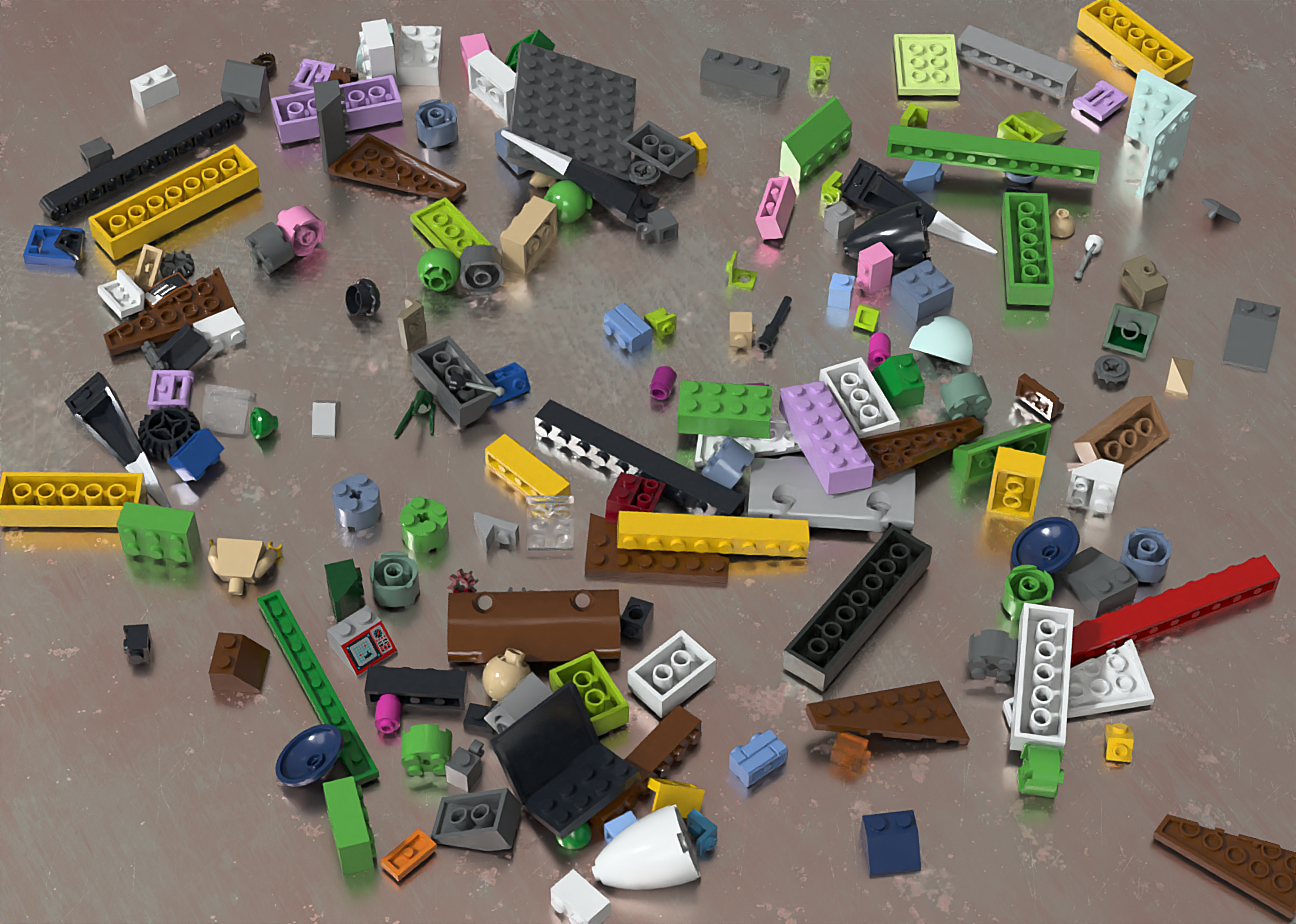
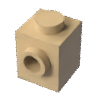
M730 312L729 346L751 347L752 338H756V324H752V312Z

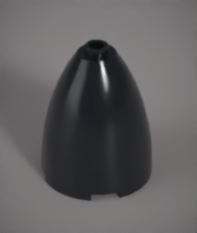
M917 201L889 209L865 221L847 236V241L843 242L845 254H849L850 258L858 261L860 251L882 242L894 255L892 268H911L926 260L932 263L931 257L926 255V253L930 252V243L925 216L919 213V209H922L921 202Z

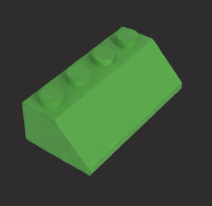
M835 96L782 139L780 171L799 182L806 176H809L817 166L822 165L831 154H835L844 143H848L852 137V122Z
M1034 422L1010 431H1003L995 436L982 438L967 445H961L953 450L951 464L963 483H967L993 474L999 446L1046 456L1052 426L1050 423Z

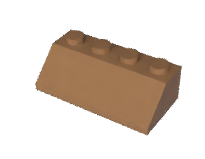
M1140 396L1132 398L1072 442L1084 465L1099 459H1105L1124 464V471L1171 436L1153 397Z

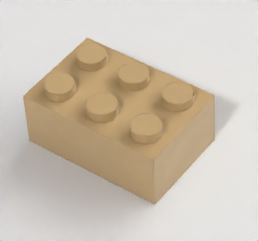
M533 196L528 203H525L520 214L513 218L511 225L500 236L504 268L524 276L529 272L557 236L556 204Z

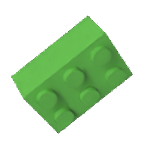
M125 502L117 521L124 553L134 556L142 555L155 559L163 558L177 562L193 563L201 541L194 511Z
M353 776L323 783L327 811L343 875L374 868L373 857H377L374 844L375 839L372 828L369 825L367 808L364 806L361 785H355Z

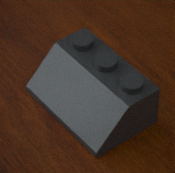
M649 120L621 142L623 147L669 175L683 178L696 168V148Z

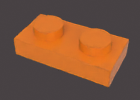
M418 828L380 860L381 866L399 882L437 850V844Z

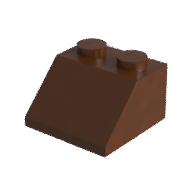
M219 632L208 672L212 690L261 694L271 654L270 650L243 634Z

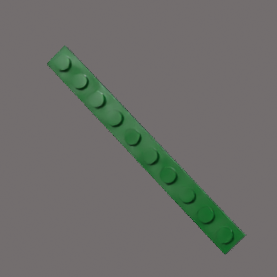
M280 590L257 598V603L322 724L333 725L342 733L344 744L340 758L350 776L354 777L355 785H362L380 777L375 763Z

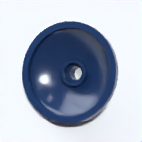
M1048 517L1038 520L1025 528L1016 538L1011 552L1012 561L1016 567L1020 565H1034L1043 573L1044 570L1049 574L1055 573L1065 567L1076 554L1080 544L1079 531L1066 518Z
M321 724L310 727L298 734L285 746L278 757L275 767L278 779L286 786L300 787L316 782L325 776L337 763L342 753L344 744L342 733L333 725Z

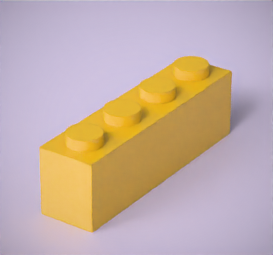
M503 434L485 448L486 464L550 514L571 498L570 482L567 478L558 475L550 465L544 464L537 459L533 452L524 449L517 440Z

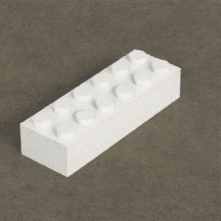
M1024 603L1019 622L1010 739L1011 750L1022 751L1025 743L1064 748L1073 609Z

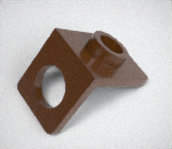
M339 67V70H331L329 81L341 79L344 84L350 83V78L357 77L358 73L351 72V68Z

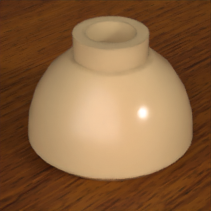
M535 171L530 179V184L535 187L542 188L548 186L550 188L558 178Z
M1058 209L1049 216L1051 235L1068 237L1074 233L1075 221L1068 210Z

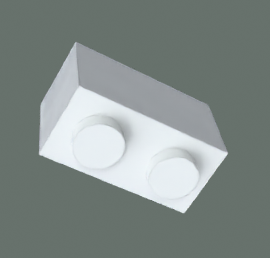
M167 65L130 80L133 98L143 110L179 94L176 75Z
M234 307L193 323V327L202 332L211 347L206 355L218 352L221 349L247 339L245 323Z
M574 869L551 888V905L557 912H563L569 917L571 924H601L610 916V901Z

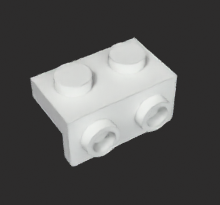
M122 269L117 270V280L98 286V294L120 318L144 310L145 293L143 289L139 288L133 282L131 276L127 275Z

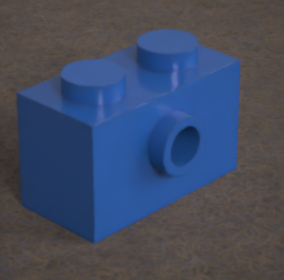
M205 428L196 431L167 462L184 482L193 479L197 481L204 476L208 465L215 464L221 458L219 454L225 448L210 430Z

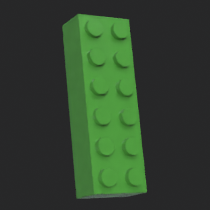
M1004 192L1002 226L1007 304L1051 306L1054 292V276L1047 193Z

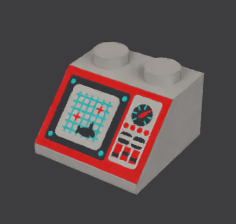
M368 605L327 630L329 647L357 679L367 673L368 666L376 667L398 653L382 621Z

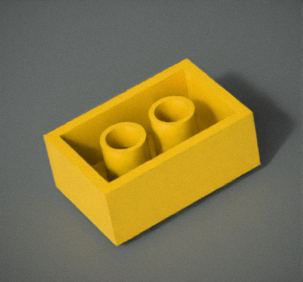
M999 446L986 512L1033 521L1046 456Z

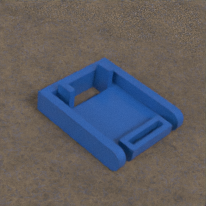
M34 225L23 254L24 262L74 267L77 259L57 249L54 243L62 229L81 232L84 237L85 231L81 228ZM37 240L44 241L40 253L38 246H35Z

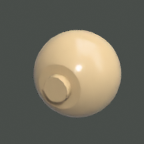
M507 648L505 655H497L487 663L483 671L482 681L485 691L493 698L492 701L496 700L499 702L506 694L517 688V684L531 673L529 665L524 661L525 653L513 648Z

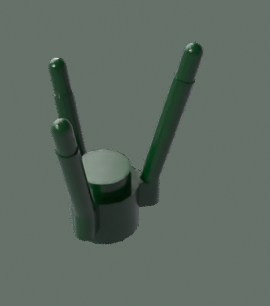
M424 389L417 391L415 399L411 402L410 408L394 433V437H398L411 414L416 415L417 412L426 413L429 411L430 433H434V411L436 404L432 403L434 396L430 391Z

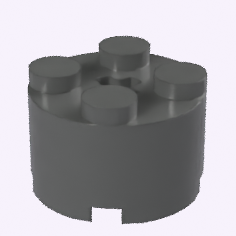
M273 222L263 225L244 238L247 245L252 249L250 252L251 257L256 263L262 262V267L267 274L272 273L295 256L289 241L285 242L282 237L284 235L283 232Z
M476 245L467 246L463 249V253L459 258L462 286L466 287L474 295H489L495 292L499 285L501 287L504 282L502 256L496 246Z
M995 629L981 630L980 635L975 637L972 634L969 637L967 667L972 672L971 676L978 680L985 679L988 676L996 677L998 681L1002 682L1010 681L1011 676L1016 673L1018 639L1014 636L1013 640L1009 637L1008 632Z

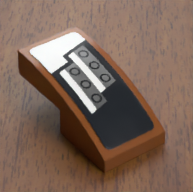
M177 272L162 279L144 292L145 301L154 309L156 303L180 289L190 288L192 285Z

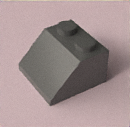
M227 59L221 85L222 102L231 101L241 110L262 114L270 99L266 67Z

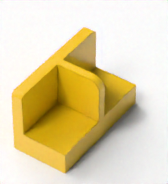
M649 777L647 787L656 792L652 812L668 805L676 804L682 818H687V815L693 809L700 813L705 793L704 789L692 783Z

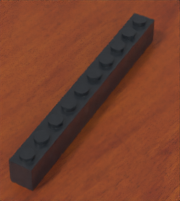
M551 399L535 415V431L541 436L552 439L559 445L575 451L580 456H585L595 461L598 465L615 471L618 475L624 472L666 483L661 496L672 500L677 505L692 510L697 515L740 517L744 512L745 496Z

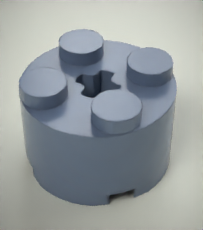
M440 99L423 102L415 113L418 138L428 148H436L437 146L455 142L458 135L457 110L455 106L448 101L447 104L442 103Z
M726 436L719 446L721 448L717 452L714 451L708 458L707 464L701 473L707 478L731 489L744 474V469L750 465L755 455L733 438Z
M359 473L343 479L333 486L334 512L336 520L341 526L348 528V526L355 527V530H364L377 523L382 507L380 491L373 480L367 478L365 474Z
M1140 527L1131 534L1129 532L1125 537L1120 556V563L1140 582H1159L1167 571L1172 553L1170 540H1167L1163 536L1164 533L1152 527Z

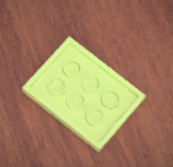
M894 34L898 95H960L954 34Z

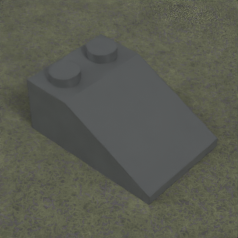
M1236 298L1222 363L1267 373L1281 307Z
M1092 546L1075 554L1065 567L1056 572L1095 619L1133 600L1138 586V580L1123 564Z
M508 788L442 797L431 839L438 844L484 851L512 848L522 805Z

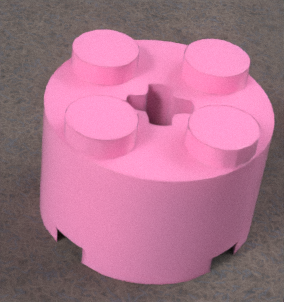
M295 206L289 210L281 211L278 215L277 226L284 235L282 237L285 242L289 241L294 254L306 256L316 250L314 247L318 242L320 244L323 242L326 235V226L306 206Z

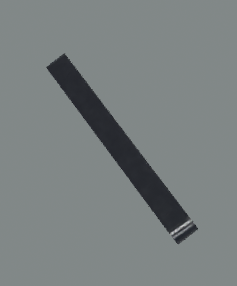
M223 102L51 191L40 199L39 206L51 220H61L235 129L244 122L245 114L233 102Z

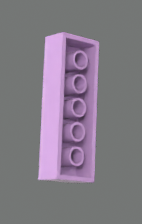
M393 75L339 85V88H344L345 101H341V104H346L347 116L343 117V119L348 120L349 131L403 120L402 101ZM314 90L271 98L273 116L282 144L320 136Z
M819 381L781 388L779 411L827 495L872 487L874 464L825 382Z

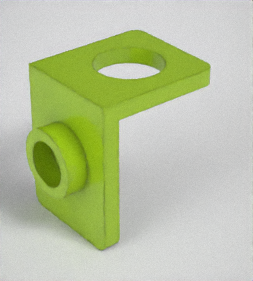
M734 250L731 261L728 260L726 266V273L729 274L728 285L752 290L758 273L737 268L738 251ZM746 275L751 280L744 283L739 280V277Z

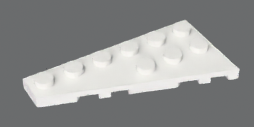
M771 416L769 439L729 436L753 453L755 458L802 451L783 417ZM698 435L695 468L706 466L708 458L714 451L717 452L721 448L719 446L726 436Z
M1132 639L1126 641L1123 646L1117 649L1112 648L1106 651V654L1096 659L1091 658L1070 669L1067 718L1152 705L1154 703V695ZM1014 697L1003 703V710L1009 728L1012 726Z

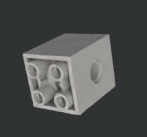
M531 672L517 684V688L506 694L484 719L500 734L552 695L553 692Z

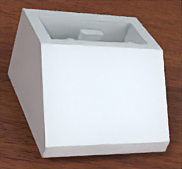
M1099 459L1073 469L1066 503L1096 510L1101 513L1112 514L1124 464Z

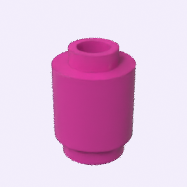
M879 332L873 334L869 340L868 359L874 365H881L891 357V340L888 335Z
M382 695L376 705L375 727L383 733H391L400 726L402 705L399 702V698L395 695Z

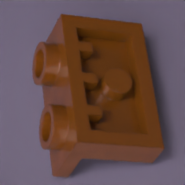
M1025 373L1018 378L1015 396L1044 417L1051 420L1064 409V404L1059 401V397L1039 384L1037 380Z

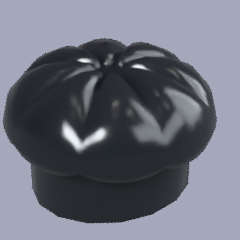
M362 278L356 284L350 285L345 295L347 310L351 315L361 314L368 318L374 316L381 305L380 292L376 284L370 279Z

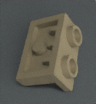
M410 296L405 297L406 309L397 315L401 345L407 351L427 337L424 307L420 301L414 300Z

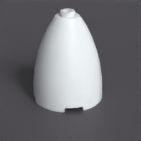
M676 804L658 809L628 826L601 851L595 859V866H592L596 881L601 880L603 885L632 890H649L681 885L694 881L701 876L695 850L692 848L686 825Z

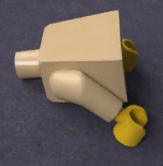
M217 538V543H214L213 539H209L208 561L214 573L219 575L222 581L230 582L228 593L232 595H242L244 583H256L257 579L263 576L274 560L282 556V544L274 548L272 541L268 542L267 549L263 541Z

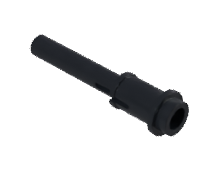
M785 296L772 322L766 325L762 336L757 339V347L761 351L767 352L774 347L773 342L779 333L778 327L792 302L791 297Z

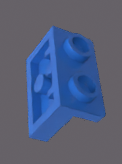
M516 362L485 374L496 388L502 387L505 391L502 396H496L490 404L491 406L531 390L526 370Z

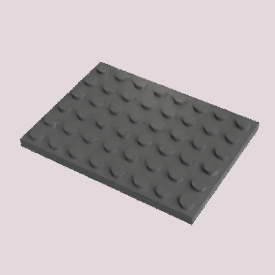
M521 41L518 50L509 132L629 182L631 151L623 147L621 142L633 133L636 79ZM508 139L507 163L561 180H569L554 168Z

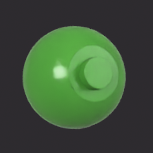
M562 180L555 183L549 188L546 196H544V200L556 204L557 221L562 223H571L578 220L587 209L592 207V197L570 180Z
M430 249L421 256L418 262L417 274L419 280L426 288L432 291H446L452 288L459 280L460 262L456 255L447 249Z

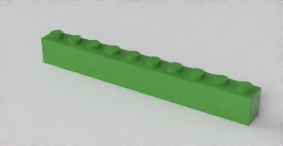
M890 124L886 151L887 157L1088 183H1097L1101 151L892 124Z

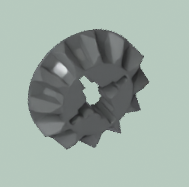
M648 161L634 162L629 167L630 182L636 183L638 186L644 185L646 188L648 184L655 185V182L660 180V169ZM647 171V175H644V177H641V176H640V175H643V174Z
M174 250L172 254L166 253L165 257L162 258L160 272L166 277L179 272L184 277L193 270L194 260L191 254H186L184 250L179 253ZM175 261H178L177 267L174 265Z
M1104 355L1096 360L1094 373L1098 375V380L1104 379L1106 384L1110 381L1116 385L1119 381L1124 383L1126 378L1129 377L1130 365L1120 356ZM1108 368H1109L1110 370H1114V369H1115V370H1116V373L1113 372V371L1108 372Z

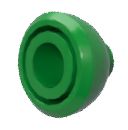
M255 407L251 411L250 429L255 439L265 438L273 429L278 428L277 416H272L266 409Z
M586 821L563 840L557 835L556 839L565 848H582L591 839V827Z

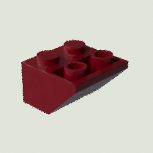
M621 472L606 501L605 521L617 524L619 511L653 513L666 483Z

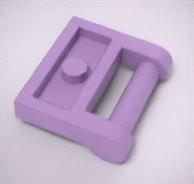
M303 59L296 78L288 86V91L294 94L314 90L313 82L329 81L331 70H336V64ZM310 72L306 82L302 83L307 73Z
M1101 80L1085 95L1077 97L1073 101V105L1076 109H1083L1096 119L1103 121L1127 103L1129 96L1106 81ZM1101 93L1100 96H1098V97H1097L1096 99H1094L1092 102H1089L1090 100H1092L1094 97H1096L1098 94Z
M153 370L148 409L159 410L160 406L167 408L169 404L172 408H175L179 404L181 409L187 407L190 410L189 394L191 383L194 382V373L188 370ZM176 381L182 382L180 399H173Z

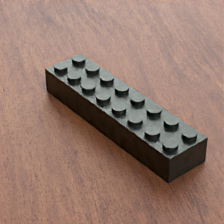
M892 524L784 649L782 667L824 691L927 569L931 562L933 547Z

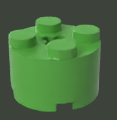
M418 496L414 497L401 511L402 538L410 550L418 553H429V550L434 548L438 550L446 544L449 538V526L445 505L436 500Z
M1020 565L1012 569L1011 573L1006 577L1002 595L1003 606L1010 614V617L1015 621H1020L1024 603L1050 606L1054 590L1053 579L1045 570L1043 573L1034 565Z
M434 724L414 725L410 727V732L407 733L404 730L402 732L401 764L408 770V774L410 776H421L423 772H433L436 775H446L445 765L452 757V732L447 728L446 732L439 730V725Z
M1025 743L1020 759L1024 760L1022 767H1019L1018 770L1019 792L1026 795L1056 798L1058 784L1062 785L1064 780V770L1060 769V763L1063 760V748Z

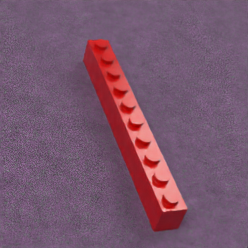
M1266 555L1258 558L1253 557L1242 564L1231 565L1218 573H1210L1197 581H1189L1181 587L1170 588L1162 594L1146 597L1141 602L1133 605H1125L1117 611L1106 612L1096 619L1085 620L1073 627L1070 668L1091 658L1096 659L1106 654V651L1112 648L1117 649L1130 639L1136 644L1273 592L1277 589L1281 576Z

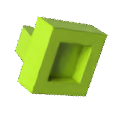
M860 303L853 325L872 332L876 331L882 310Z

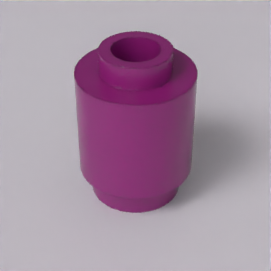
M660 366L655 370L649 386L650 394L655 399L664 400L671 394L677 378L676 372L671 367Z

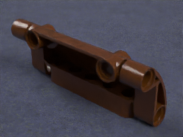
M619 589L449 593L447 620L448 663H488L497 655H505L507 648H513L525 653L524 661L526 663L570 662L592 651L598 659H621ZM581 594L587 595L590 599L588 606L583 608L576 604V598ZM484 596L492 599L491 607L486 610L479 607V600Z

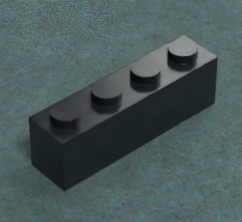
M368 666L364 689L366 705H377L382 695L392 694L399 698L401 707L465 710L468 677L467 671L457 669L436 670L433 668L413 669L410 667Z

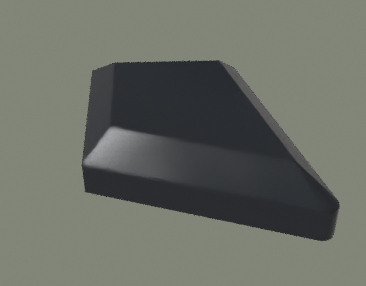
M62 229L54 246L80 260L83 233Z

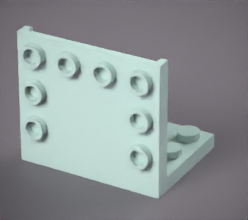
M1143 68L1137 74L1125 135L1150 147L1142 185L1135 194L1142 199L1148 193H1152L1157 183L1163 181L1171 169L1174 170L1183 158L1197 97Z

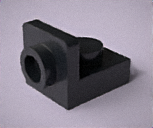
M493 700L491 707L470 703L463 722V728L493 734L494 728L484 717L494 708L498 701Z

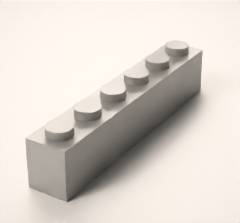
M969 25L958 38L956 54L1065 98L1076 83L1078 68L972 25Z

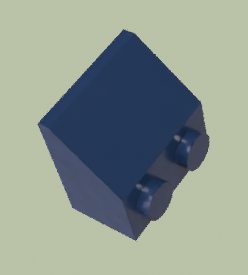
M913 810L862 816L860 833L870 876L921 871L919 833Z

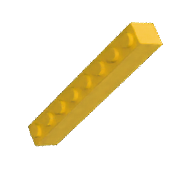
M619 511L617 523V548L807 557L810 543L808 520Z

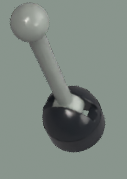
M452 372L449 383V390L460 391L467 386L495 392L498 396H502L505 392L502 387L493 388L467 382L464 375L457 372Z

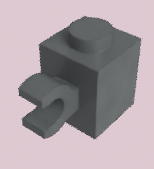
M664 207L648 213V223H638L636 225V232H641L642 240H647L653 236L657 243L661 245L678 238L679 223L670 210Z
M475 739L468 751L461 747L457 748L445 765L447 782L467 792L470 791L482 774L481 757L485 752L482 750L484 743Z

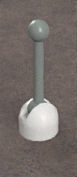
M1088 236L1085 243L1088 253L1079 270L1074 274L1077 279L1083 277V270L1091 254L1098 253L1102 249L1104 241L1100 236Z

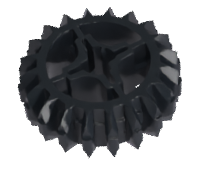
M169 404L167 408L160 406L157 411L151 409V415H144V420L140 421L138 436L144 451L149 453L152 458L158 456L161 461L164 457H167L169 460L196 431L201 429L199 420L193 412H189L187 407L181 409L178 404L175 408H172Z

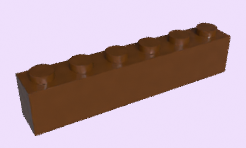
M677 705L624 759L640 772L642 778L592 816L587 822L604 834V824L623 815L626 811H631L636 806L638 799L643 794L646 795L651 791L647 787L649 777L663 778L668 773L670 766L675 761H680L683 758L686 749L691 744L695 745L702 736V721L680 705Z

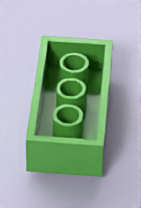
M681 380L677 433L769 439L773 386Z

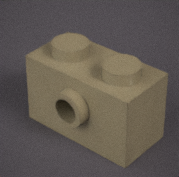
M1146 255L1122 263L1120 278L1142 306L1165 298L1168 288L1167 279L1160 274L1155 264Z

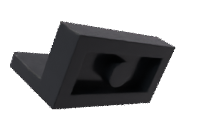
M186 323L156 352V355L160 360L169 364L173 370H189L211 347L200 330Z

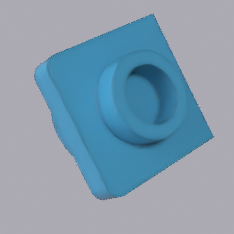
M693 809L687 815V828L690 834L697 838L696 853L701 856L706 850L710 851L718 841V826L696 809Z

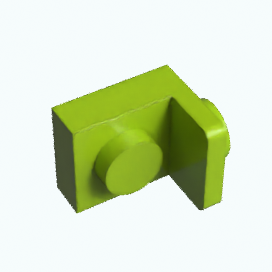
M811 56L809 78L829 79L831 57Z
M910 103L900 118V126L915 127L916 124L926 126L929 109Z
M835 170L822 184L820 200L832 206L841 201L842 191H840V188L843 185V174Z
M662 307L644 315V321L652 328L654 335L659 338L676 330L677 316L674 313L668 314Z

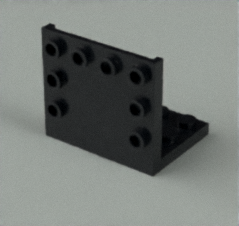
M572 681L566 683L490 740L512 791L522 805V808L562 840L642 778L636 768L600 743L577 685Z

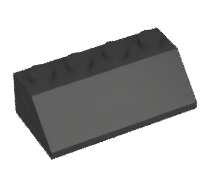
M707 48L701 60L700 79L778 98L790 73V69Z
M338 80L313 82L325 173H328V167L347 151V147H351L349 134L345 135V132H349L348 120L343 119V117L347 116L346 104H341V101H345L344 88H339Z
M449 335L411 353L412 373L433 394L434 398L460 428L479 419L496 398L497 394L495 392L467 386L460 391L449 390L452 372L464 375L467 382L496 388Z

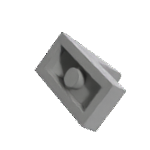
M474 512V530L485 552L489 551L494 540L503 544L517 545L520 540L518 524Z

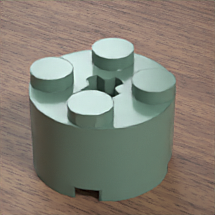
M974 372L962 373L951 378L952 382L946 385L945 382L942 385L940 394L947 413L952 420L969 416L981 419L987 416V410L992 404V399L983 376L980 375L979 377Z
M390 551L382 554L381 558L376 562L374 560L370 565L369 575L372 594L377 604L388 607L410 606L413 604L420 588L418 567L414 559H410L408 554L404 552Z

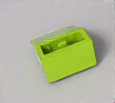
M1037 110L1011 114L998 125L997 138L1052 145L1066 134L1068 130Z

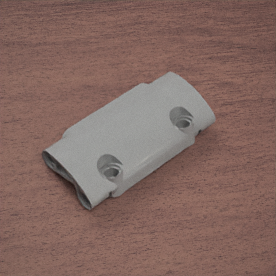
M783 456L780 459L754 457L752 460L748 517L769 518V514H773V519L808 520L809 527L885 532L888 529V524L891 523V525L893 524L902 530H913L915 509V469L907 468L881 481H878L873 475L872 487L827 495L806 457Z

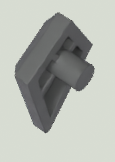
M1205 198L1201 202L1210 208L1206 215L1214 220L1218 213L1238 224L1240 223L1241 218L1238 213L1211 198Z

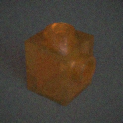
M839 732L831 749L830 763L839 766L845 771L859 773L861 766L867 765L871 755V751H868L869 740L848 732Z

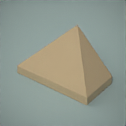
M148 244L143 245L133 280L139 288L148 290L155 285L165 250Z
M1176 357L1171 358L1165 392L1188 397L1194 361Z

